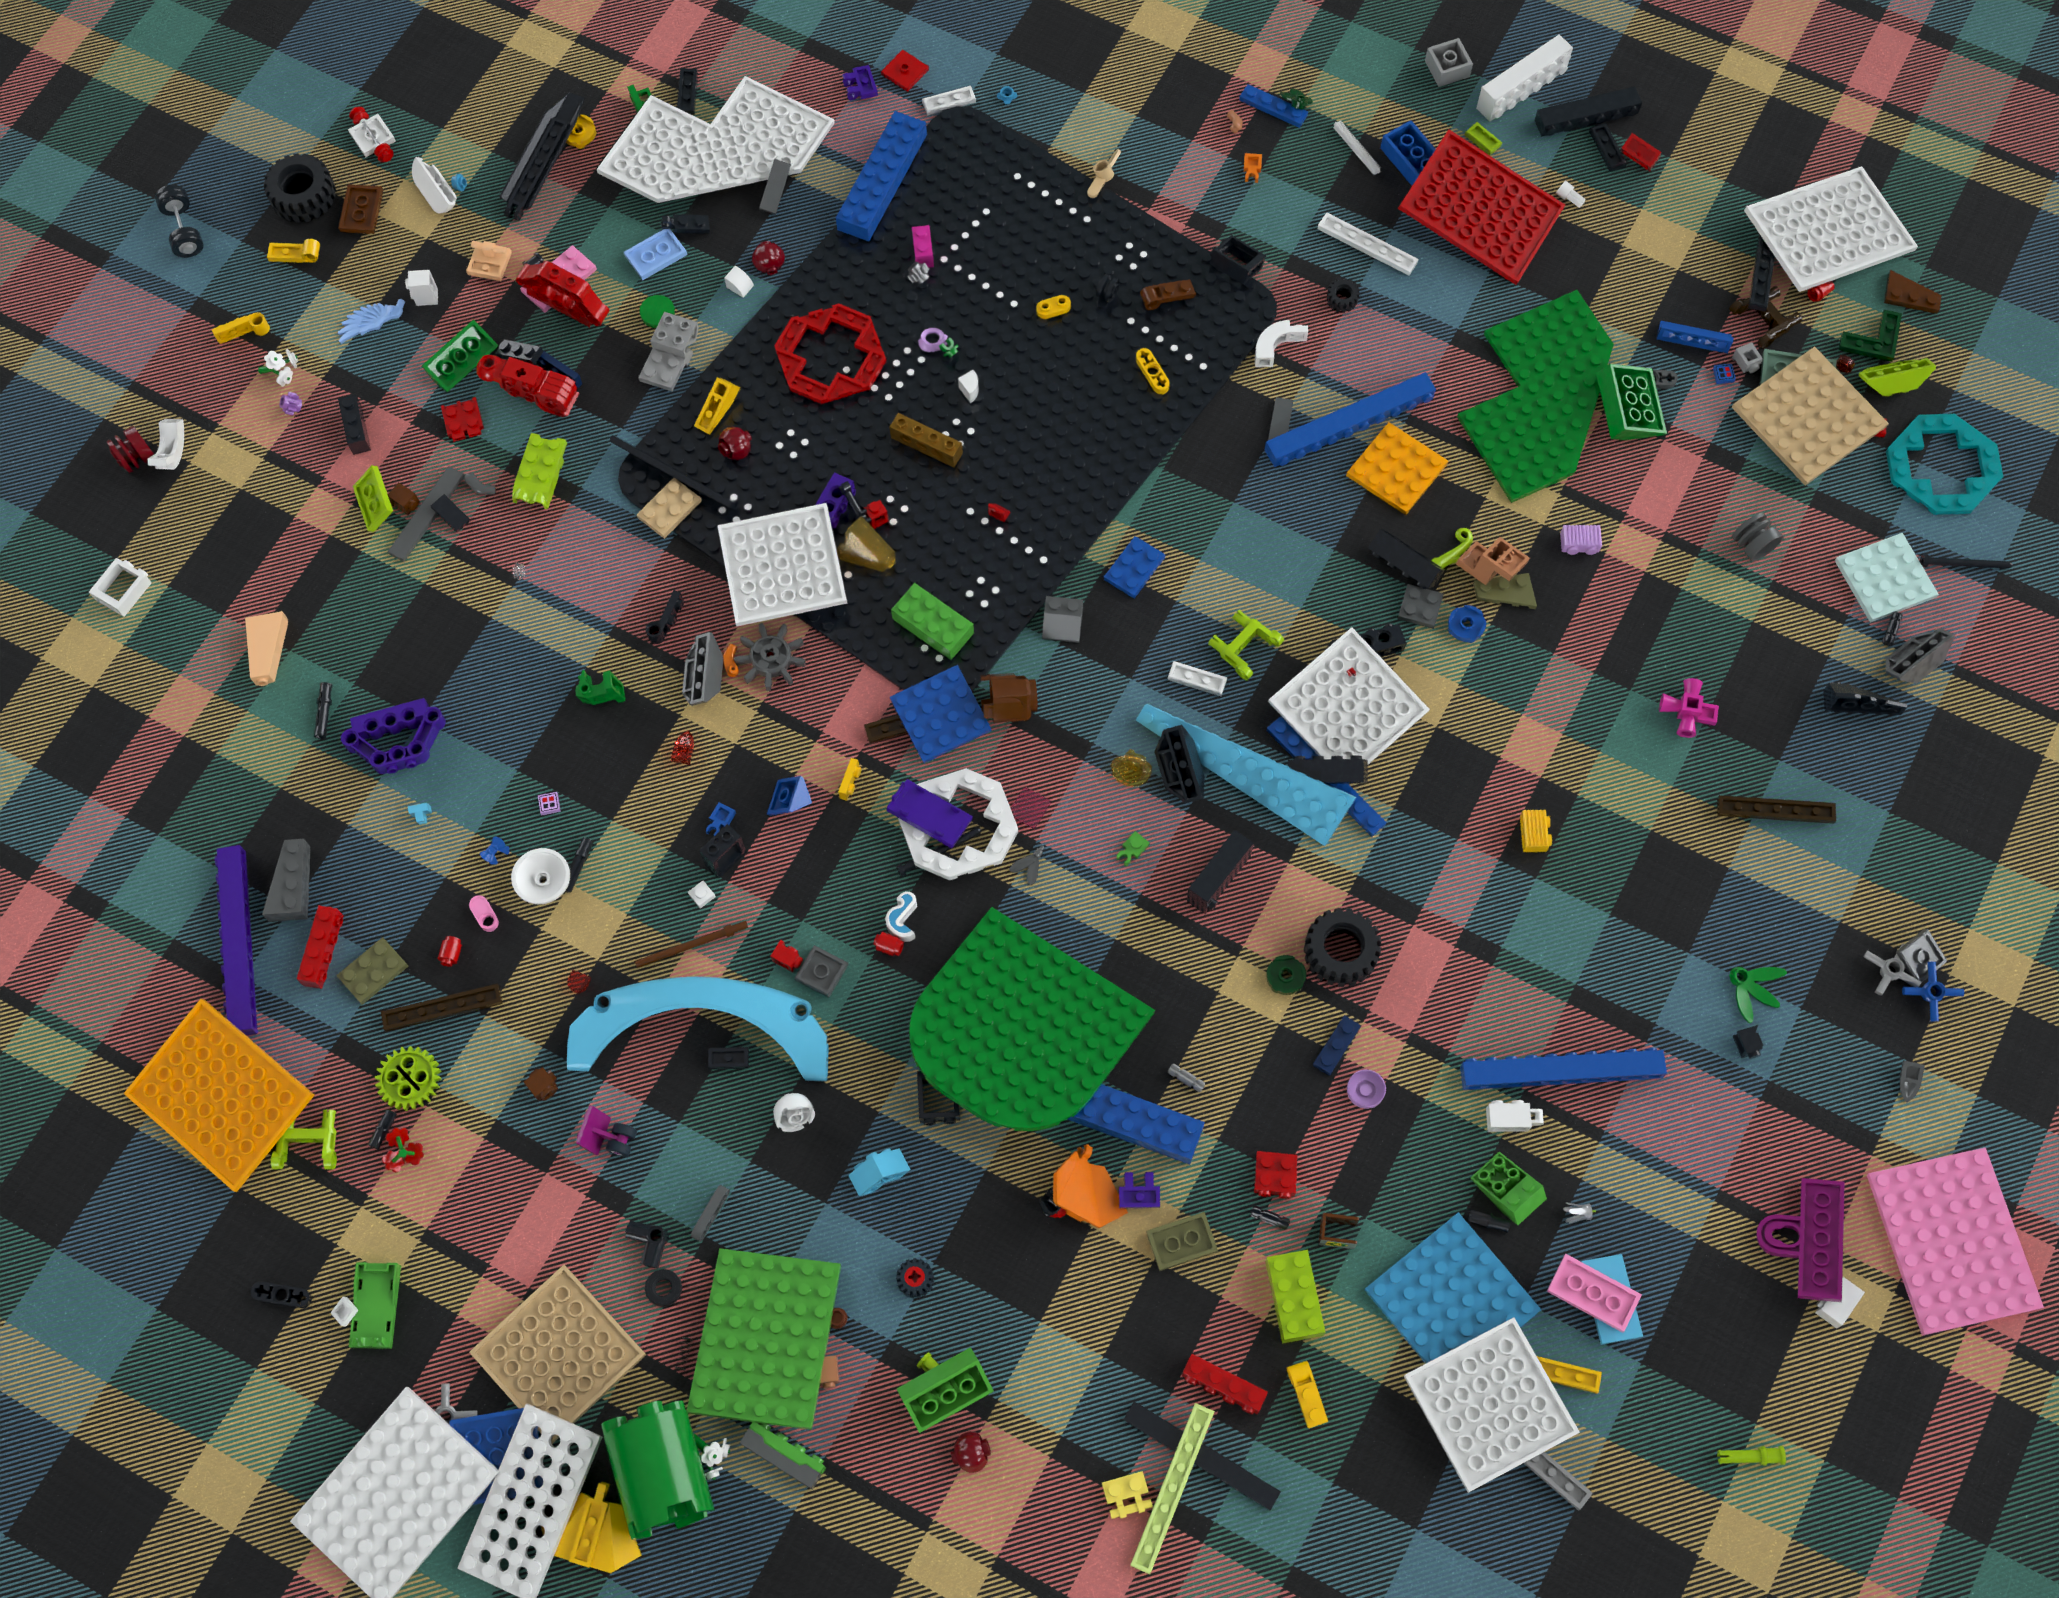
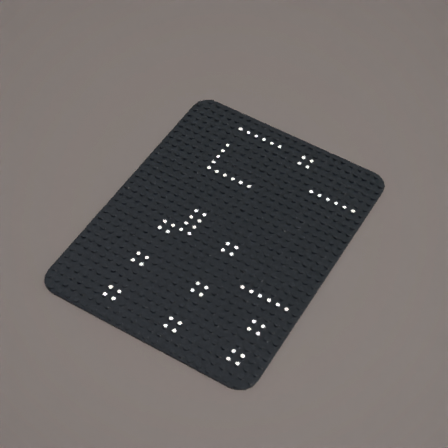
M956 106L943 110L926 126L927 136L870 241L839 231L836 225L636 445L642 451L738 503L736 510L730 509L681 482L697 494L702 501L673 532L723 567H725L718 525L814 506L834 473L854 481L856 489L854 498L861 510H864L871 502L881 500L888 512L889 522L875 529H872L869 523H867L866 528L859 530L858 522L853 520L856 515L848 502L844 514L841 513L838 525L832 529L847 604L794 615L902 690L958 665L971 691H974L981 682L980 675H987L1045 604L1046 596H1051L1251 353L1257 345L1262 332L1273 324L1277 313V303L1272 292L1259 281L1251 278L1243 285L1210 265V251L1104 186L1097 197L1090 198L1087 192L1094 181L1093 179L982 111L973 107ZM929 225L934 267H929V277L923 283H912L907 277L910 273L908 271L909 267L916 262L912 227ZM1105 274L1111 275V280L1113 278L1120 279L1119 290L1111 302L1105 301L1104 297H1096L1098 283ZM1191 280L1196 292L1194 298L1161 303L1154 310L1146 309L1140 295V291L1143 288L1163 283ZM1059 295H1065L1071 300V309L1065 314L1049 319H1042L1037 315L1036 306L1042 300ZM839 303L871 317L882 350L886 356V363L869 390L820 404L790 391L774 345L792 317L809 315V312L832 308V305ZM833 321L830 322L824 334L807 328L793 354L805 358L807 362L800 374L827 386H830L837 372L854 379L868 353L854 347V343L860 333ZM937 328L948 336L947 339L950 337L953 340L954 346L958 344V352L950 358L948 355L944 357L943 354L946 352L942 350L925 352L919 347L918 340L921 339V334L924 330ZM931 333L925 339L929 343H937L940 337L935 333ZM1147 348L1152 352L1169 379L1170 383L1167 393L1157 394L1153 390L1136 362L1138 350ZM1141 356V358H1144L1146 360L1147 365V357ZM1150 368L1148 370V373L1150 374H1156L1158 372L1155 368ZM974 370L978 377L979 391L976 399L970 403L959 389L958 378ZM718 377L735 384L740 389L733 404L712 433L707 434L694 427ZM1158 378V379H1157V380H1158V386L1161 385L1162 387H1164V384L1162 385V384L1159 382V378ZM900 413L962 442L963 454L955 467L892 439L889 427L897 414ZM728 427H739L743 431H748L752 437L750 452L741 460H732L724 457L718 449L719 436ZM629 453L620 466L618 482L622 494L633 505L642 510L674 477ZM989 503H995L1010 511L1005 522L988 514ZM914 583L973 623L974 634L952 660L945 657L892 618L891 609Z

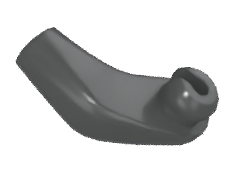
M470 472L465 475L464 481L475 493L479 495H492L496 493L495 485L481 483L474 473Z

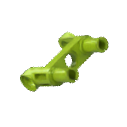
M1239 609L1232 619L1243 626L1244 630L1228 645L1218 638L1217 635L1210 639L1208 645L1217 650L1221 658L1233 666L1236 673L1242 679L1248 680L1253 675V672L1248 667V664L1237 655L1256 635L1268 644L1279 647L1284 642V638L1276 630H1269L1257 619L1249 618Z
M327 1109L323 1110L322 1127L319 1129L294 1128V1120L276 1143V1150L273 1151L271 1156L272 1169H283L284 1162H287L289 1143H323L322 1159L324 1169L334 1170L337 1163L335 1152L337 1131L334 1128L336 1111L329 1110L327 1112Z

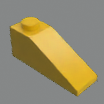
M717 377L694 427L707 434H711L733 404L740 387Z

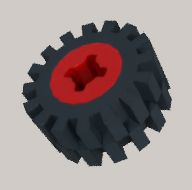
M913 1258V1260L908 1259L906 1263L900 1265V1269L898 1268L896 1280L900 1291L904 1295H908L910 1298H920L921 1295L925 1296L932 1289L934 1275L927 1262L925 1263L922 1259L917 1260Z

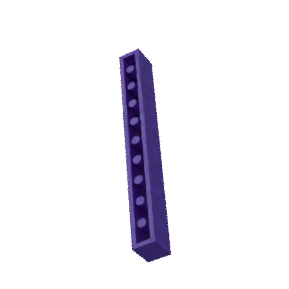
M240 845L218 848L217 856H215V864L218 867L216 882L219 885L217 900L220 903L218 918L221 921L219 936L222 940L220 954L224 965H221V972L225 979V983L222 984V990L224 995H226V1002L223 1003L224 1012L227 1014V1019L248 1036L258 1034L246 851Z

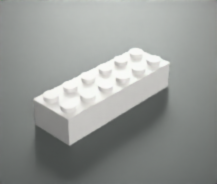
M1557 35L1482 86L1476 109L1489 121L1501 117L1505 111L1514 108L1518 102L1526 100L1531 93L1539 91L1543 85L1552 82L1559 74H1564L1568 69L1567 66L1573 47L1560 35Z

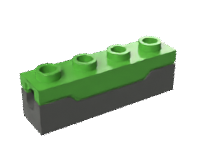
M752 1422L740 1444L813 1490L826 1469L822 1464L824 1460L815 1454L812 1457L805 1454L806 1449L797 1443L794 1446L787 1442L788 1437L780 1432H777L775 1435L769 1431L771 1428L769 1425Z

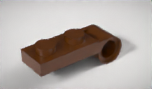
M1188 279L1148 286L1140 291V295L1146 309L1154 310L1161 303L1194 298L1196 292L1191 280Z

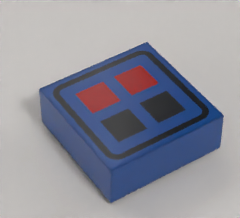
M1732 364L1714 365L1713 372L1716 384L1735 382L1736 378Z

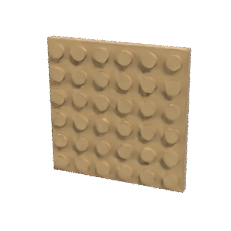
M1816 347L1807 351L1732 406L1734 411L1805 486L1885 429L1889 424Z
M565 1265L559 1268L469 1352L518 1408H524L526 1404H530L573 1424L646 1356V1353ZM538 1427V1431L542 1434L541 1428ZM554 1435L551 1439V1443L553 1444L559 1438V1436Z

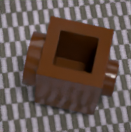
M543 1067L532 1071L529 1078L524 1081V1084L538 1101L548 1100L558 1089V1085L554 1082L557 1080L556 1076L551 1070L546 1072Z

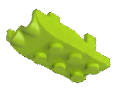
M530 434L513 486V503H517L518 499H521L530 504L534 502L540 503L544 506V509L549 508L559 472L564 463L563 454L567 445L566 439L548 440L541 438L539 434Z

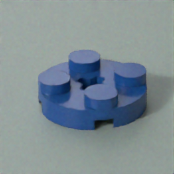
M1471 605L1456 608L1450 614L1448 632L1460 641L1473 643L1485 631L1486 620L1483 617L1484 614L1480 609ZM1467 620L1470 621V625H1471V626H1470V627H1469V626H1468V627L1464 626V624L1462 623V621H1463V622H1466Z

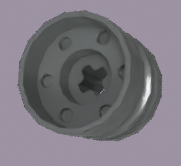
M1763 512L1746 520L1732 535L1733 540L1738 541L1739 547L1746 546L1744 553L1752 562L1769 554L1784 539V536L1776 527L1768 529L1771 521L1767 519Z

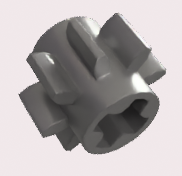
M915 262L909 267L908 271L910 273L907 277L912 283L918 282L921 284L929 277V268L925 263Z

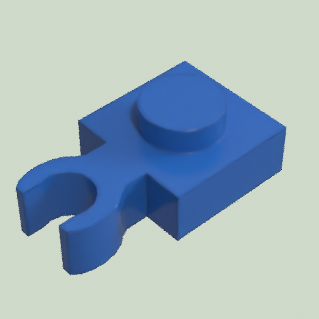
M718 802L709 817L713 823L706 828L707 834L712 829H715V836L721 827L729 825L736 811Z

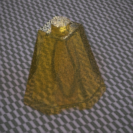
M862 516L848 528L845 533L847 537L844 544L840 543L837 548L839 559L881 572L891 568L896 560L895 551Z

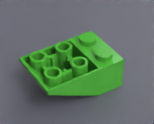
M1498 1152L1471 1177V1180L1495 1206L1517 1225L1547 1199L1543 1185L1501 1152Z

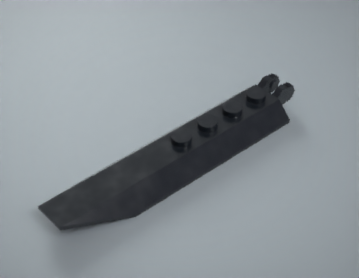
M569 92L544 113L499 196L508 203L504 216L510 217L514 207H517L514 219L519 221L523 216L524 210L531 209L577 122L585 99L584 97Z

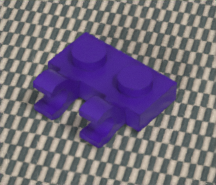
M869 65L853 68V73L842 74L844 87H847L848 100H854L858 96L861 99L878 96Z
M1125 1172V1187H1119V1208H1160V1186H1154L1153 1172H1145V1186L1133 1187V1172Z

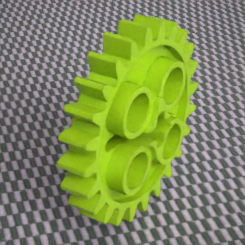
M409 1046L408 1051L401 1047L400 1053L393 1050L394 1056L386 1055L388 1061H381L384 1067L377 1068V1071L381 1073V1075L375 1076V1079L380 1081L375 1084L380 1089L377 1093L383 1096L382 1100L384 1102L388 1101L390 1107L395 1105L397 1110H400L402 1106L405 1111H408L409 1106L416 1110V1104L424 1107V1100L431 1102L428 1097L429 1095L436 1096L433 1089L440 1088L436 1083L442 1080L440 1076H437V1074L441 1073V1070L436 1068L439 1063L433 1061L435 1057L432 1054L428 1056L429 1052L427 1050L422 1052L420 1047H417L415 1051L412 1046ZM414 1061L412 1067L406 1068L408 1062ZM397 1066H400L420 1087L419 1091L397 1070ZM398 1075L396 1081L390 1082L392 1076ZM426 1075V1079L423 1082L418 1081L420 1076ZM411 1088L410 1094L403 1096V1092Z

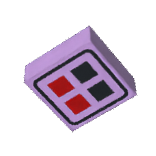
M557 792L538 795L541 815L561 812Z

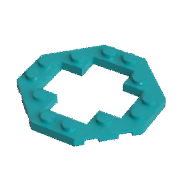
M1956 414L1918 415L1886 450L1891 484L1897 488H1902L1917 503L1921 502L1933 515L1971 514L2003 478L1997 444ZM1955 433L1958 449H1977L1982 477L1966 478L1964 482L1967 494L1933 495L1930 479H1912L1907 451L1922 450L1924 448L1922 434Z

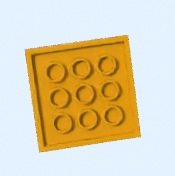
M1388 422L1348 470L1346 476L1401 513L1407 515L1446 467L1448 460Z

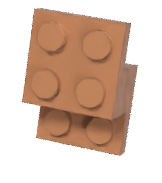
M1499 537L1488 549L1476 541L1457 560L1456 565L1487 585L1497 573L1510 581L1528 563L1530 558Z

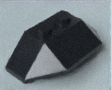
M1182 724L1164 729L1154 753L1165 789L1184 803L1203 799L1205 776L1193 738Z

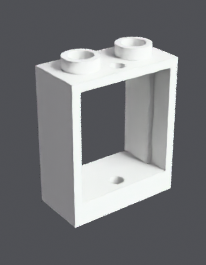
M116 558L89 593L96 601L125 617L152 582L148 579V574L140 568L137 570L127 560L121 561ZM125 570L137 577V579L121 599L117 601L105 594V592L119 574Z

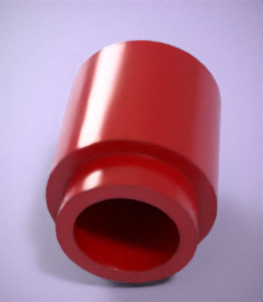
M882 932L880 935H876L874 945L877 951L891 956H899L902 952L904 941L900 940L897 936Z
M446 936L445 940L442 941L438 960L441 961L440 964L451 967L452 964H457L462 947L459 938Z

